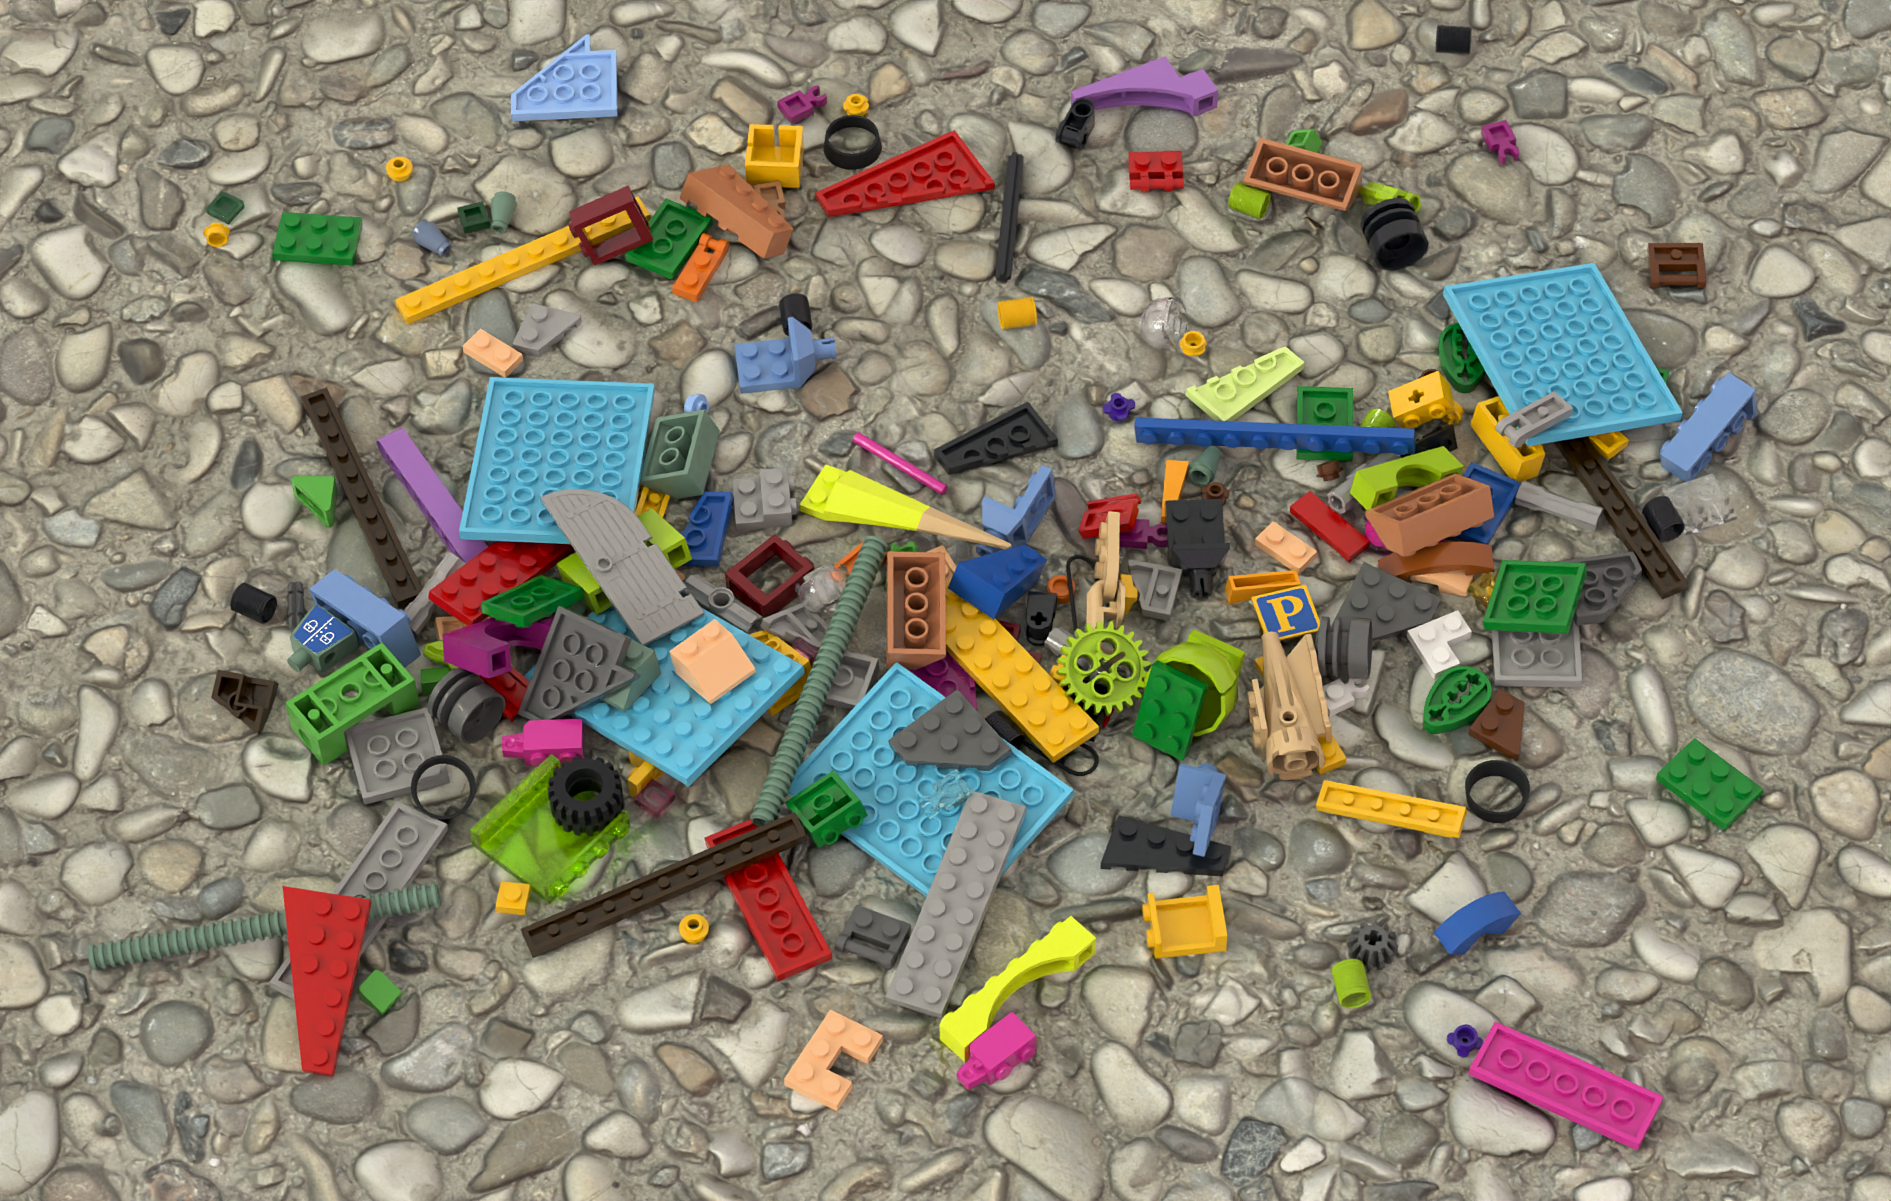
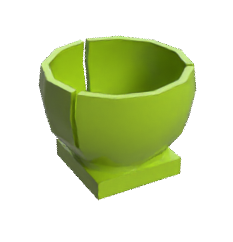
M1195 629L1191 631L1186 642L1169 647L1157 656L1154 663L1158 660L1208 684L1194 736L1198 737L1217 730L1224 724L1238 700V680L1245 651ZM1151 668L1149 669L1147 675L1144 678L1145 688L1147 685Z

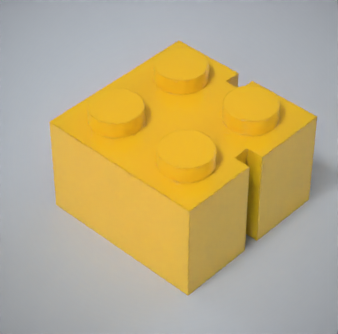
M750 124L745 159L746 182L753 186L780 180L781 187L800 188L804 153L803 126L779 125L780 147H775L774 125Z

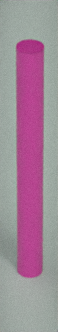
M860 432L855 434L853 442L940 495L946 493L948 486Z

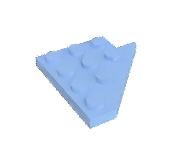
M590 34L583 36L511 94L512 121L617 116L616 50L591 51Z

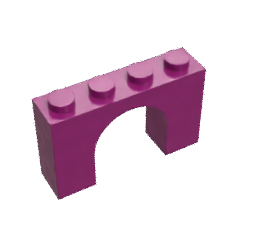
M552 613V616L542 618L533 622L531 626L524 628L517 627L515 624L507 621L496 620L493 617L442 634L444 662L486 678H492L511 671L510 646H529L542 650L556 613Z

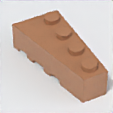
M727 164L688 173L679 199L686 204L691 201L697 205V212L704 217L708 216V214L719 221L718 226L721 229L739 235L737 240L765 259L785 253L794 228L733 167Z

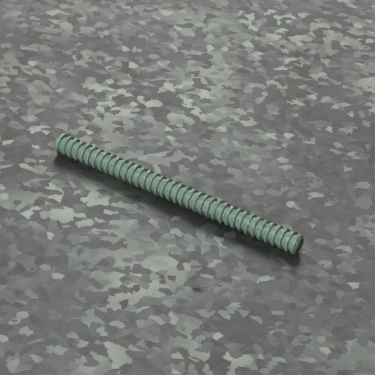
M867 536L863 540L860 552L843 589V595L839 599V603L833 613L834 617H832L827 632L824 635L825 639H823L818 650L819 654L815 657L812 669L806 679V684L797 701V706L794 708L791 721L788 723V728L784 733L785 736L781 740L782 744L778 747L779 751L775 755L772 767L769 769V774L766 777V782L760 791V797L756 801L757 805L754 806L753 813L750 816V820L757 827L777 820L782 810L788 790L791 788V782H793L794 775L798 771L797 767H799L800 760L804 756L803 752H805L810 737L813 734V729L819 719V714L822 712V707L825 704V699L828 697L831 684H833L834 677L837 675V670L841 665L840 662L843 660V655L847 650L846 647L850 643L849 640L852 638V633L856 628L855 625L859 621L858 618L861 616L864 603L867 601L873 581L876 579V574L888 549L887 543L879 537Z
M432 882L431 886L422 884L421 888H418L415 885L410 890L408 887H404L403 891L394 889V893H390L388 890L383 895L377 892L375 896L367 894L366 898H363L370 899L372 902L369 914L371 921L375 920L376 917L384 919L385 915L393 917L395 913L401 916L406 911L408 914H412V910L421 912L423 908L426 911L431 910V907L439 909L441 905L439 887L435 882ZM285 909L283 913L277 910L272 915L269 912H266L264 916L256 914L255 918H252L250 915L245 920L239 917L237 921L229 919L227 923H224L222 920L217 925L211 922L209 926L201 924L200 928L191 926L189 930L186 927L182 928L181 931L173 929L172 933L164 931L162 935L156 932L154 936L146 934L142 938L139 935L134 940L128 937L126 941L118 939L117 943L108 941L107 945L103 942L99 943L98 946L90 944L88 948L89 963L91 968L97 971L99 967L107 969L108 965L114 968L119 963L125 966L127 962L135 964L136 960L145 962V959L148 958L149 961H152L154 957L163 959L164 955H167L169 958L174 953L180 956L182 952L190 954L191 950L197 953L202 948L208 951L210 947L218 949L219 945L227 947L229 943L235 946L237 942L246 944L247 940H250L252 943L257 938L263 941L265 937L273 939L274 935L283 937V934L287 933Z

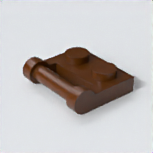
M1648 243L1650 288H1659L1661 285H1696L1697 288H1706L1703 243ZM1659 271H1696V275H1660Z

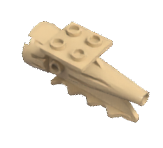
M1267 632L1261 637L1264 685L1259 689L1258 679H1252V691L1247 692L1249 703L1248 716L1250 724H1253L1254 729L1252 732L1255 749H1261L1262 759L1266 758V767L1269 775L1273 776V773L1279 774V778L1282 780L1301 779L1312 775V769L1319 765L1320 770L1325 764L1324 753L1317 737L1325 736L1326 742L1332 741V726L1329 721L1317 654L1311 634H1305L1286 657L1279 634L1277 632Z

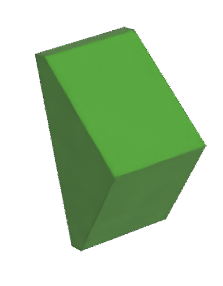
M294 476L291 478L294 496L329 528L334 525L338 497L335 476Z

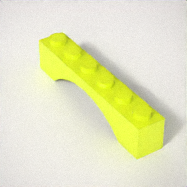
M1072 916L1064 922L1056 923L1046 937L1033 942L1028 952L1020 958H1014L1008 964L1005 971L998 976L991 977L982 990L977 994L969 995L959 1009L954 1013L949 1012L942 1018L939 1024L940 1040L966 1062L970 1059V1043L990 1029L1000 1007L1015 991L1043 976L1077 970L1096 954V937Z

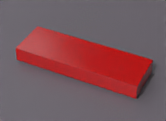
M1311 491L1290 506L1289 512L1348 562L1352 561L1370 546V540Z

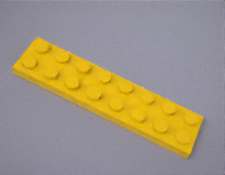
M951 580L945 583L946 651L1052 763L1099 733V726L1078 704H1073L1074 700L1070 696H1065V690L1059 686L996 619H992L949 590L948 586Z

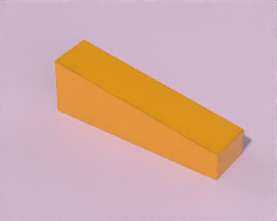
M1166 460L1161 523L1166 524L1165 501L1181 499L1189 473V461Z
M1296 570L1228 576L1224 591L1228 604L1251 600L1253 596L1300 586L1301 583Z

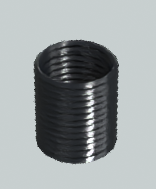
M1437 25L1436 53H1463L1469 55L1472 27Z
M791 293L784 296L779 302V308L785 335L789 336L788 317H794L809 330H812L813 325L808 298L799 293Z
M1655 497L1647 502L1642 509V514L1659 541L1669 542L1683 533L1685 524L1669 497Z
M245 582L235 589L231 597L230 606L232 611L265 624L275 613L277 599L274 595Z
M1003 711L992 712L985 718L1001 738L1018 750L1022 748L1026 741V734Z

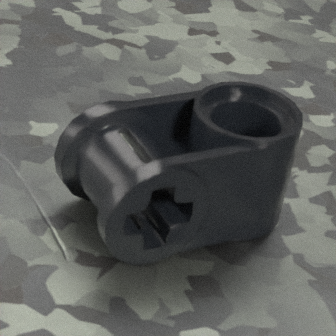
M1081 98L1072 103L1067 115L1058 127L1055 138L1057 143L1065 142L1076 146L1078 150L1082 151L1088 137L1095 126V106L1091 100Z
M1028 591L1026 639L1034 646H1043L1049 633L1052 631L1053 620L1056 615L1057 593Z

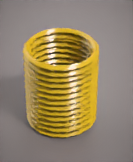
M1032 296L998 301V317L1002 330L1037 325L1036 306Z

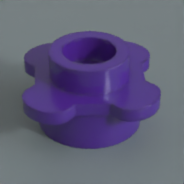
M1113 393L1111 400L1103 405V412L1108 414L1114 421H1124L1129 417L1130 410L1135 408V401L1126 399L1120 393Z
M1468 1024L1457 1027L1454 1033L1447 1035L1446 1039L1448 1044L1456 1048L1457 1055L1460 1057H1467L1469 1052L1474 1049H1480L1483 1044V1039L1478 1037L1477 1031Z

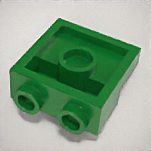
M834 770L785 802L788 810L791 813H796L806 834L818 848L825 844H834L841 833L849 828L859 827L863 819L868 816L860 799Z

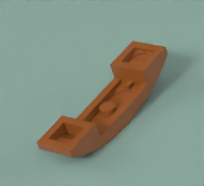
M1439 542L1435 546L1421 548L1411 556H1400L1394 552L1378 560L1380 570L1408 583L1409 576L1465 569L1466 576L1494 572L1492 546L1475 542Z

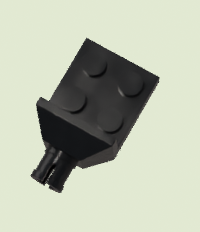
M1222 499L1166 500L1164 505L1168 563L1173 568L1182 569V575L1190 578L1191 596L1199 597L1201 586L1202 597L1210 596L1213 594L1211 576L1225 562L1230 549V543H1225Z

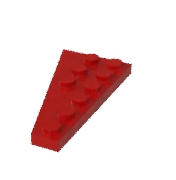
M953 130L815 192V200L828 217L994 190L995 182L957 132Z
M282 886L302 1070L305 1073L334 1077L372 902L370 899Z

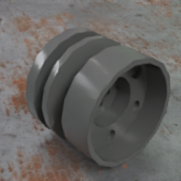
M1321 617L1315 640V650L1321 677L1328 676L1329 665H1332L1333 677L1338 678L1342 665H1347L1350 678L1369 679L1373 641L1371 618H1352L1348 631L1343 630L1341 617H1336L1334 630H1331L1330 618Z
M458 667L446 674L434 687L429 696L427 709L429 714L444 726H448L449 730L465 744H473L482 740L494 729L503 715L506 703L505 698L490 685L484 684L482 678L473 672Z

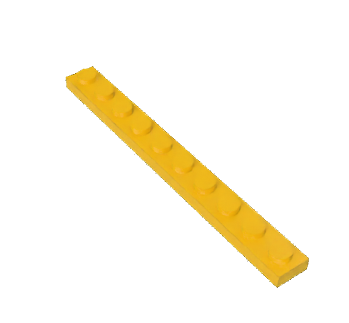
M638 196L635 197L649 222L651 219L649 211ZM626 210L585 227V230L593 245H596L635 227ZM569 226L397 298L395 299L396 307L407 325L580 252L579 243L581 240L579 237H573Z

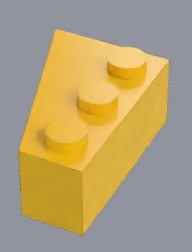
M1500 396L1477 403L1470 426L1508 477L1518 482L1537 477L1545 457L1542 444L1527 446L1524 443L1522 446L1515 448L1509 442L1507 436H1501L1495 430L1498 422L1510 415Z

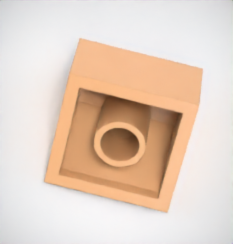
M716 619L669 651L676 674L709 704L714 703L756 672L755 667L733 634Z

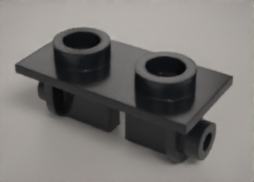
M1454 425L1439 426L1436 430L1424 435L1423 439H1416L1415 454L1442 446L1449 452L1457 449ZM1414 454L1400 455V457L1403 458Z

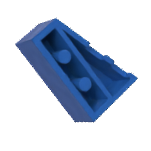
M1023 544L959 562L948 589L992 619H995L1037 585L1048 559L1040 555L1035 549Z

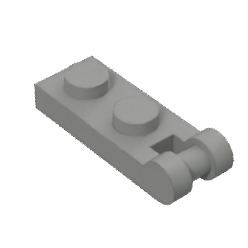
M1552 392L1501 419L1496 425L1495 430L1501 436H1507L1509 442L1515 448H1518L1527 439L1570 417L1573 407L1557 393Z

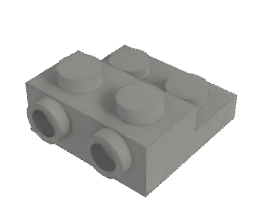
M788 467L760 470L759 477L732 479L736 530L792 526V515L797 514L796 497L790 498V492H795L794 475H788Z
M846 651L843 655V660L840 662L841 665L837 670V675L834 677V682L831 684L828 697L825 699V704L852 710L874 687L879 673L878 658H874L867 653L857 654Z

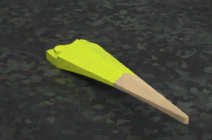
M826 464L799 505L800 512L825 521L899 528L965 540L1003 550L1012 548L1010 543L854 471L849 470L846 472Z

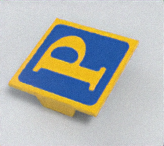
M1306 584L1251 597L1263 634L1277 632L1280 641L1301 637L1305 634L1317 633L1320 620Z

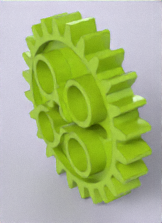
M1098 621L1095 629H1093L1087 623L1085 625V633L1079 628L1076 629L1074 633L1077 639L1069 636L1066 642L1070 647L1062 646L1060 652L1066 657H1059L1057 659V663L1064 667L1058 669L1056 674L1065 676V679L1059 683V686L1068 685L1069 689L1065 696L1074 694L1076 698L1073 704L1076 705L1080 701L1084 702V711L1093 706L1094 715H1098L1101 708H1104L1106 715L1109 716L1112 712V707L1118 713H1121L1123 711L1122 703L1130 708L1133 705L1131 697L1136 700L1142 697L1137 689L1145 690V684L1142 679L1145 678L1148 672L1144 671V669L1149 667L1151 662L1143 661L1142 658L1148 654V650L1139 651L1138 647L1143 641H1132L1134 631L1128 635L1123 634L1124 625H1121L1118 630H1114L1113 621H1110L1106 628H1103L1102 622ZM1100 643H1110L1113 647V654H1104L1100 649ZM1124 653V658L1115 662L1107 672L1103 671L1090 682L1083 683V679L1094 673L1100 665L1103 666L1118 654ZM1084 658L1088 660L1090 670L1083 671L1078 668L1077 659ZM1120 665L1126 666L1130 670V677L1122 678L1117 672V667ZM1094 683H1104L1107 687V694H1098L1094 689Z

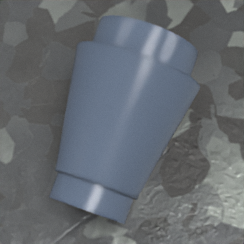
M422 220L412 232V236L417 244L441 257H445L452 249V244L449 243L432 221Z

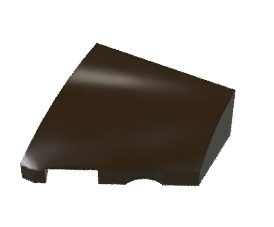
M218 670L211 698L251 728L253 732L261 734L270 715L279 683L248 677L244 674Z

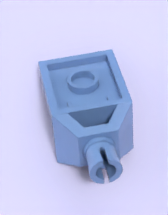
M788 317L789 338L734 344L740 393L801 387L815 371V361L831 358L837 359L834 337L812 339L811 330L794 317Z
M1042 465L1037 473L1034 472L1031 475L1027 485L1028 488L1024 495H1019L1015 501L1014 509L985 496L982 500L984 532L1010 543L1012 547L1026 545L1057 496L1052 469ZM978 544L975 548L980 556L1000 551L999 548Z
M1180 763L1170 816L1196 822L1192 828L1190 841L1195 842L1193 854L1204 857L1217 826L1226 774L1219 773L1217 768L1209 763H1202L1198 767Z

